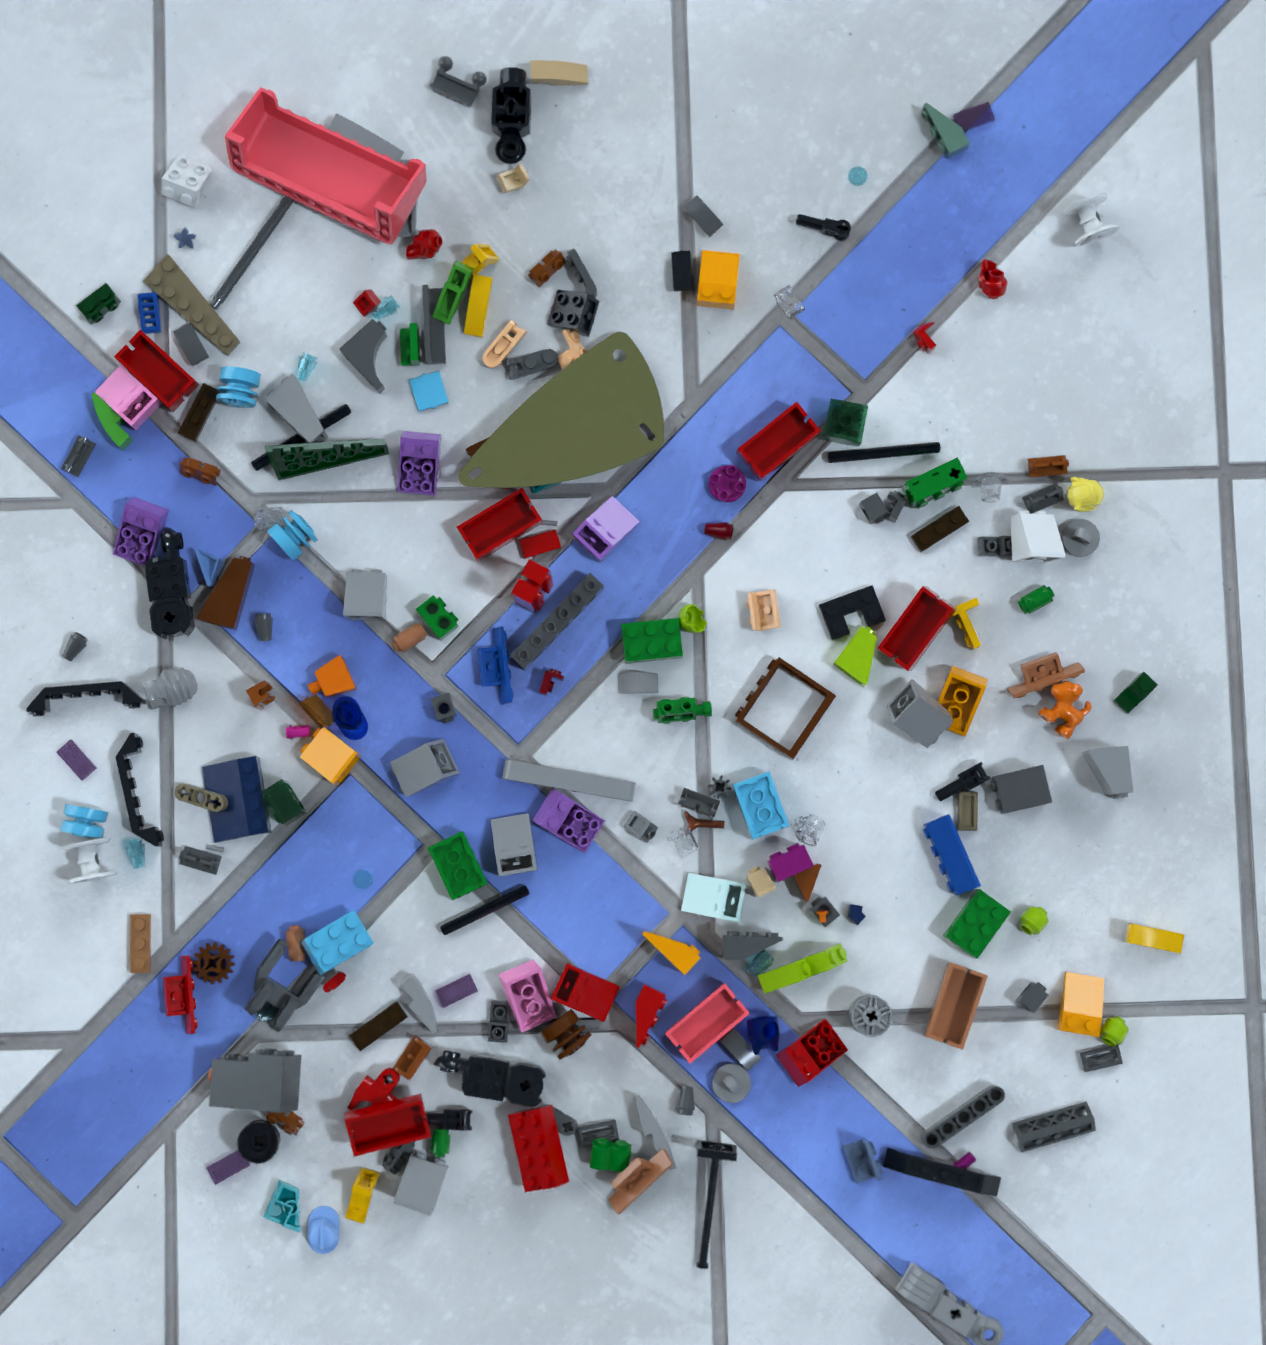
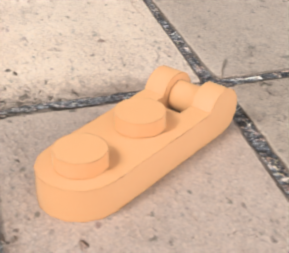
M511 320L484 352L483 362L485 366L491 369L500 366L519 341L523 339L527 331L523 328L520 329L516 326L517 323ZM511 331L516 334L514 338L508 335Z

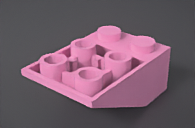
M121 365L95 391L105 403L135 430L162 404L157 397Z

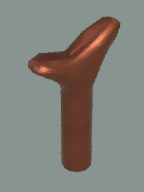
M685 811V817L689 824L686 830L687 836L698 827L724 829V821L699 820Z

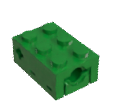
M957 457L906 481L902 490L911 509L914 507L920 509L928 505V502L933 498L937 501L943 498L950 490L952 493L960 490L965 485L964 482L968 477Z
M679 618L621 624L625 664L683 658Z
M464 831L428 847L452 901L489 884Z
M976 889L943 936L972 958L978 959L1011 911L981 889Z

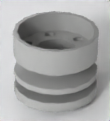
M862 995L855 999L849 1008L850 1024L864 1036H880L891 1025V1008L885 1000L878 996ZM874 1011L873 1014L876 1018L868 1021L867 1013Z

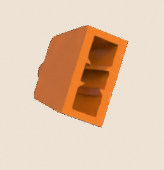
M341 655L317 669L315 675L318 680L308 684L312 695L323 691L327 698L357 690Z

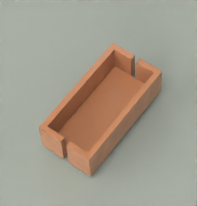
M948 962L923 1036L963 1050L988 975Z

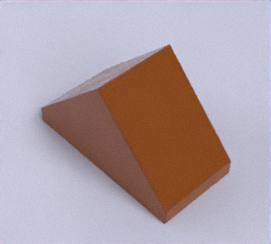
M815 864L793 875L794 881L805 901L810 899L822 866L821 864Z

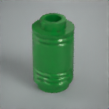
M1042 585L1025 596L1020 597L1018 604L1024 614H1031L1053 602L1052 597L1055 595L1050 586Z

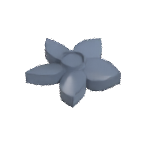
M184 227L181 233H176L173 236L179 240V248H183L186 244L193 249V242L191 240H194L197 235H188L189 231Z

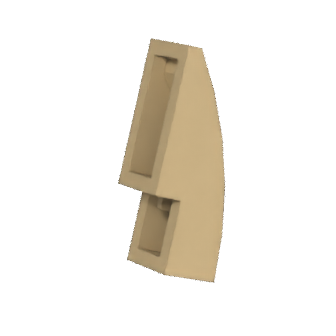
M530 60L532 84L550 83L551 86L588 85L587 65L563 61Z

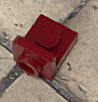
M551 669L550 672L546 671L539 694L547 696L548 692L552 693L555 683L552 681V678L563 681L564 676L561 675L562 672Z

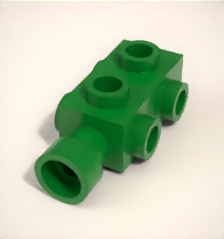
M681 697L676 700L662 699L657 701L656 709H653L654 720L664 724L677 721L688 722L696 720V716H712L710 701L696 704L695 698Z

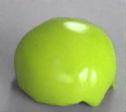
M694 604L684 606L679 612L681 628L689 633H701L704 631L707 625V621L702 619L704 612Z

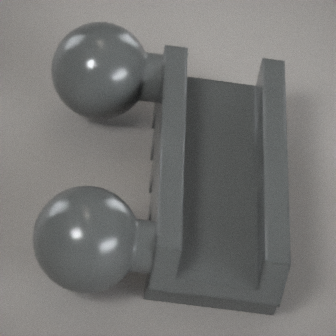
M448 56L441 57L438 61L439 70L436 72L437 75L433 83L430 84V89L434 92L437 91L440 95H445L447 98H452L454 101H459L460 104L471 107L479 92V88L487 82L486 75L480 71L475 72L472 76L473 85L447 74L446 71L451 70L453 67V61Z

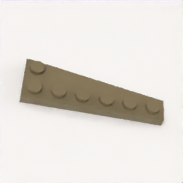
M167 254L143 282L229 356L239 345V339L171 256Z

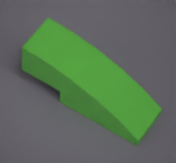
M459 261L453 264L432 317L450 325L468 287L474 268Z
M94 392L92 394L93 404L103 428L110 438L124 450L134 440L121 428L125 421Z

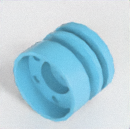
M221 367L219 380L227 384V386L218 387L217 390L221 393L217 394L216 400L236 408L256 407L257 401L253 398H257L258 394L250 389L259 387L261 374L241 367Z
M290 510L288 513L293 518L291 522L283 516L282 519L286 526L283 528L278 523H275L267 532L285 553L295 561L303 554L299 547L301 543L310 548L311 546L306 539L310 537L314 543L318 539L308 523L300 515Z

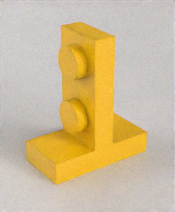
M474 244L470 248L472 253L461 262L474 268L470 281L473 279L474 274L478 275L489 264H496L500 260L490 245Z
M977 597L956 606L957 610L952 615V617H957L955 620L959 630H963L965 637H963L964 642L971 650L981 646L966 612L980 605Z
M361 1167L351 1190L352 1195L346 1219L364 1224L374 1188L379 1179V1172Z

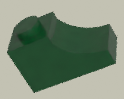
M1145 672L1139 673L1113 701L1126 714H1129L1158 684Z

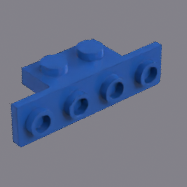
M499 626L493 629L495 647L479 648L477 651L481 686H499L501 705L512 702L513 690L510 685L511 671L508 668L509 653L506 650L507 635L504 627Z

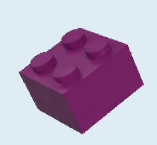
M796 843L787 847L788 852L782 854L779 851L769 856L770 860L766 862L776 882H780L814 866L804 845L799 846Z

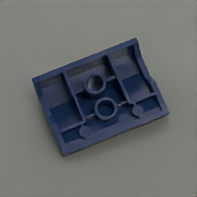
M246 757L202 767L205 788L222 794L228 799V807L224 811L213 812L209 810L214 843L272 833L260 757ZM211 800L210 802L218 804V806H221L219 800Z

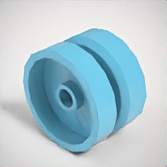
M65 804L63 814L75 818V821L63 820L60 831L85 838H103L105 829L102 826L93 825V822H106L108 812Z

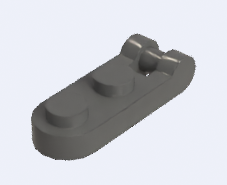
M573 248L567 252L566 260L570 267H575L577 271L575 276L579 283L583 282L585 285L586 293L596 298V285L578 253Z
M545 349L505 361V365L510 372L508 374L509 379L514 380L552 369L558 364V355L552 349ZM521 364L522 370L517 371L516 365Z

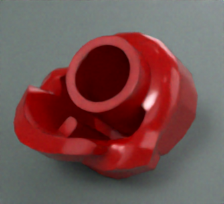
M434 229L420 231L418 235L414 236L412 245L407 246L406 258L409 260L433 258L442 246V237Z
M984 259L981 264V273L978 275V285L988 298L997 299L1006 293L1008 282L1004 277V272L996 268L997 264L995 262Z

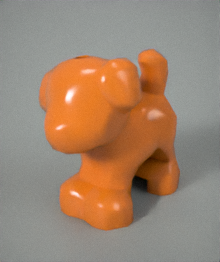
M1064 681L1060 684H1054L1051 688V693L1057 700L1052 709L1044 707L1038 714L1046 722L1049 721L1051 724L1057 718L1062 719L1064 725L1060 724L1054 730L1061 737L1069 739L1075 727L1083 721L1084 716L1090 712L1092 706L1090 702L1086 701L1083 709L1075 708L1073 703L1082 695L1083 689L1079 684Z

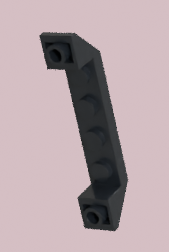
M122 681L45 687L26 708V712L33 714L34 717L45 716V712H50V697L51 700L63 699V696L70 695V698H81L82 694H89L90 697L101 696L103 692H108L109 695H119L120 691H122L123 705L129 706V709L140 708V705L146 704V700Z
M131 733L116 755L131 829L134 834L150 844L161 847L163 846L162 841H164L162 830H159V827L143 829L145 820L139 812L141 803L134 790L137 788L135 778L131 776L130 772L133 769L130 758H127V756L142 753L143 741L141 736L138 737V734Z
M888 1147L883 1162V1167L906 1175L983 1195L997 1197L1001 1181L999 1176L975 1172Z

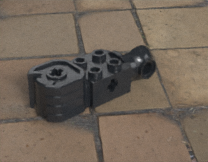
M165 527L164 534H161V544L163 551L167 552V556L150 559L144 565L149 602L153 603L149 609L151 629L159 637L167 639V635L171 637H179L184 634L189 636L195 628L193 607L188 603V599L192 598L187 561L180 558L179 550L184 549L182 533H177L175 530ZM172 615L175 616V620L172 619L173 622H170V621H169L170 617H171Z
M443 1051V1055L434 1062V1065L440 1066V1071L458 1073V1069L464 1070L462 1091L466 1096L502 1102L505 1097L512 1104L534 1107L542 1101L540 1095L543 1091V1078L546 1077V1073L538 1065L520 1062L510 1065L508 1060L471 1055L466 1059L460 1058V1053ZM524 1080H528V1084L531 1083V1087L523 1089V1086L521 1087L520 1083H524Z

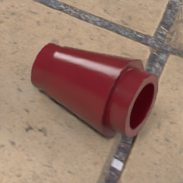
M729 522L706 523L705 535L725 541L727 539L731 540L733 524H729Z

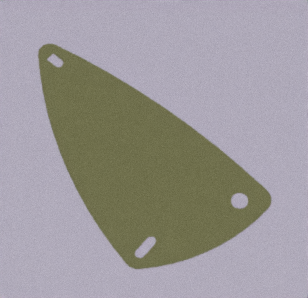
M616 332L592 347L551 378L514 411L476 451L459 472L458 479L460 483L464 486L484 488L529 487L560 483L616 468L659 449L664 443L662 404L651 370L632 339L624 332ZM617 349H621L626 353V358L622 362H617L613 358V353ZM645 424L655 435V440L650 441L640 430L639 425ZM475 468H480L482 473L473 480L468 474Z

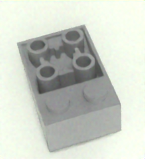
M529 813L491 819L499 877L537 871L538 867Z

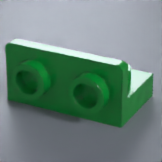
M409 323V328L400 329L402 366H420L419 327L417 323Z

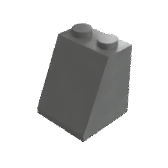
M1044 765L993 776V781H990L992 791L996 792L997 800H995L996 809L1001 814L1053 803Z

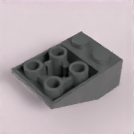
M727 931V935H723L722 959L744 960L782 941L783 937H778V933L766 932V936H759V932H746V936H739V932Z

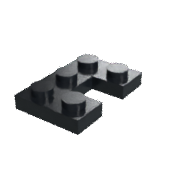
M873 585L818 605L832 641L850 635L844 616L861 610L868 627L886 621Z

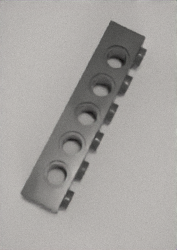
M589 573L510 655L511 658L526 670L604 590V585Z

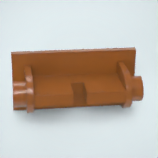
M556 249L554 251L551 250L542 259L545 263L544 266L538 263L529 271L528 276L536 282L538 287L546 283L566 263L560 251L558 252Z
M1066 455L1028 459L1029 476L1032 478L1068 474L1067 467H1069V461L1066 459Z
M190 457L184 458L179 463L180 474L187 478H194L205 484L216 486V476L218 477L221 472L217 466L205 463L203 468H200L202 462Z
M292 1111L288 1117L285 1116L286 1112L264 1113L269 1122L273 1124L278 1123L282 1126V1130L289 1135L294 1134L297 1136L299 1129L305 1123L302 1121L303 1118Z

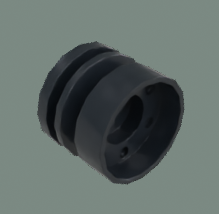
M254 1120L247 1124L240 1132L237 1140L238 1151L250 1163H265L272 1159L279 1149L281 1142L280 1132L274 1124L267 1120ZM256 1136L259 1138L264 1137V1145L261 1143L257 1145L255 1143L257 1141Z

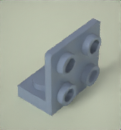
M866 1138L843 1145L856 1184L874 1177L877 1180H881L880 1174H883L880 1162L874 1159V1155H877L871 1141L868 1142Z

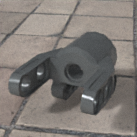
M281 939L276 941L257 968L254 984L255 993L244 1008L251 1016L256 1014L269 1024L268 1026L272 1030L274 1029L277 1032L282 1030L296 1009L308 1003L327 975V972L320 976L317 970L313 971L297 995L276 980L270 978L268 975L283 955L287 944Z

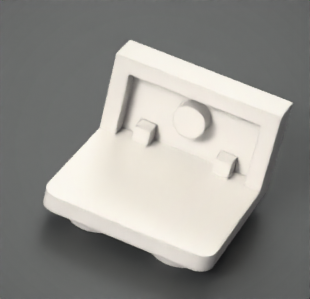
M178 156L162 177L161 195L196 208L199 204L200 189L211 175V168Z

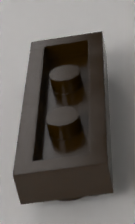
M203 383L178 434L196 443L217 402L216 396L221 392Z
M957 506L913 534L911 539L921 553L967 524L969 520L960 506Z
M396 1001L349 1036L359 1051H362L408 1018V1015L399 1002Z

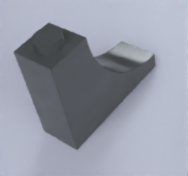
M372 319L339 350L380 394L385 388L377 377L375 360L377 351L381 343L387 338V334L385 332L386 327L380 321L376 322Z

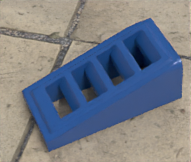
M156 292L137 294L141 330L145 334L162 333L158 294ZM153 300L151 303H144V301ZM153 307H154V310L145 311V308H153ZM155 315V318L145 319V316ZM156 323V326L146 327V324Z

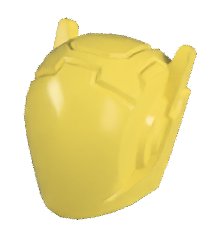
M1070 478L1072 485L1067 489V497L1074 511L1089 512L1101 504L1104 498V490L1099 482L1085 478Z

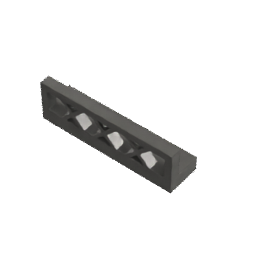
M422 285L425 360L427 365L446 364L444 322L432 317L442 288H429L428 285Z
M1087 1101L1012 1123L1021 1153L1096 1131L1095 1119ZM1085 1109L1087 1115L1082 1117L1075 1115L1076 1111ZM1062 1115L1068 1117L1065 1122H1059L1056 1119ZM1041 1121L1049 1122L1048 1127L1045 1128L1037 1125ZM1024 1126L1031 1128L1028 1133L1021 1134L1018 1129Z

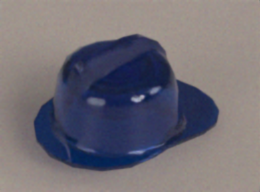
M343 696L334 702L332 719L341 733L350 740L362 739L368 731V723L357 701L352 697Z

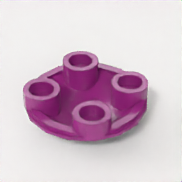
M726 465L713 471L709 477L708 486L714 498L721 502L729 503L736 501L743 495L746 489V480L743 473L736 466Z

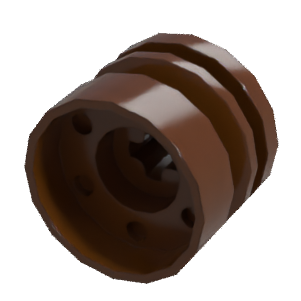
M572 1009L539 1033L547 1044L556 1040L557 1044L553 1047V1052L562 1048L563 1051L557 1055L559 1060L575 1053L592 1036L589 1031L582 1036L580 1035V1032L586 1028L585 1025L578 1028L574 1027L579 1018Z

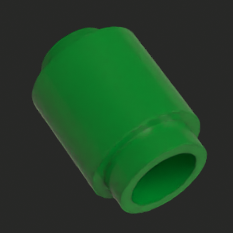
M433 1129L430 1153H433V1157L445 1158V1154H449L450 1149L449 1130Z

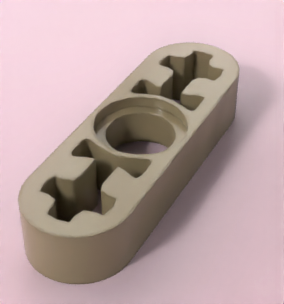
M188 783L179 784L175 788V797L180 801L213 812H222L228 807V799L222 794ZM182 789H185L186 792L192 793V796L184 795V793H182ZM200 792L205 795L203 803H200L197 798ZM211 800H219L221 806H218V804L210 802Z

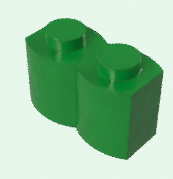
M605 1138L592 1140L589 1167L597 1170L623 1172L630 1163L631 1144L624 1140L611 1142Z

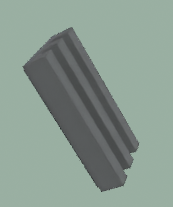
M1119 1045L1115 1047L1106 1046L1079 1053L1084 1072L1123 1064ZM1114 1049H1115V1051H1116L1115 1053H1110V1054H1106V1055H1102V1056H1098V1057H1093V1058L1086 1059V1056H1088V1055L1097 1054V1053H1101V1052H1105V1051H1110V1050H1114ZM1117 1057L1118 1059L1089 1067L1087 1063Z
M616 1120L577 1128L581 1147L592 1145V1140L584 1142L583 1138L614 1132L615 1136L606 1137L605 1139L608 1141L619 1139ZM613 1125V1128L582 1134V1131Z

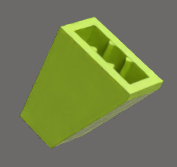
M861 626L833 663L834 666L863 687L868 683L877 637L874 635L875 632L868 626L865 628Z

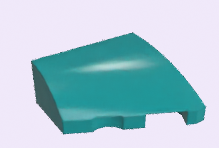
M279 1180L263 1217L286 1228L300 1232L299 1189Z

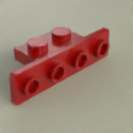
M189 955L181 956L182 976L163 977L166 1016L185 1015L186 1034H195V1029L198 1026L196 1017L194 1018L196 1001L192 993L195 984L194 980L191 979L193 963Z

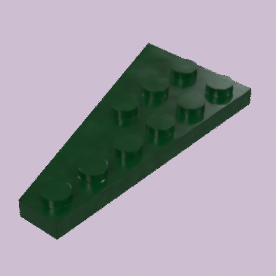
M385 438L265 446L266 453L279 481L389 454Z

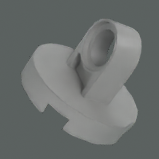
M1076 519L1068 523L1063 529L1061 541L1065 551L1071 556L1083 557L1090 555L1096 550L1100 542V534L1097 527L1089 520Z
M725 1064L714 1073L712 1086L716 1096L722 1101L735 1103L747 1096L750 1091L751 1080L749 1074L742 1066Z

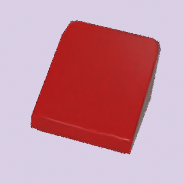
M369 289L364 290L353 301V304L363 317H366L378 308L382 302Z

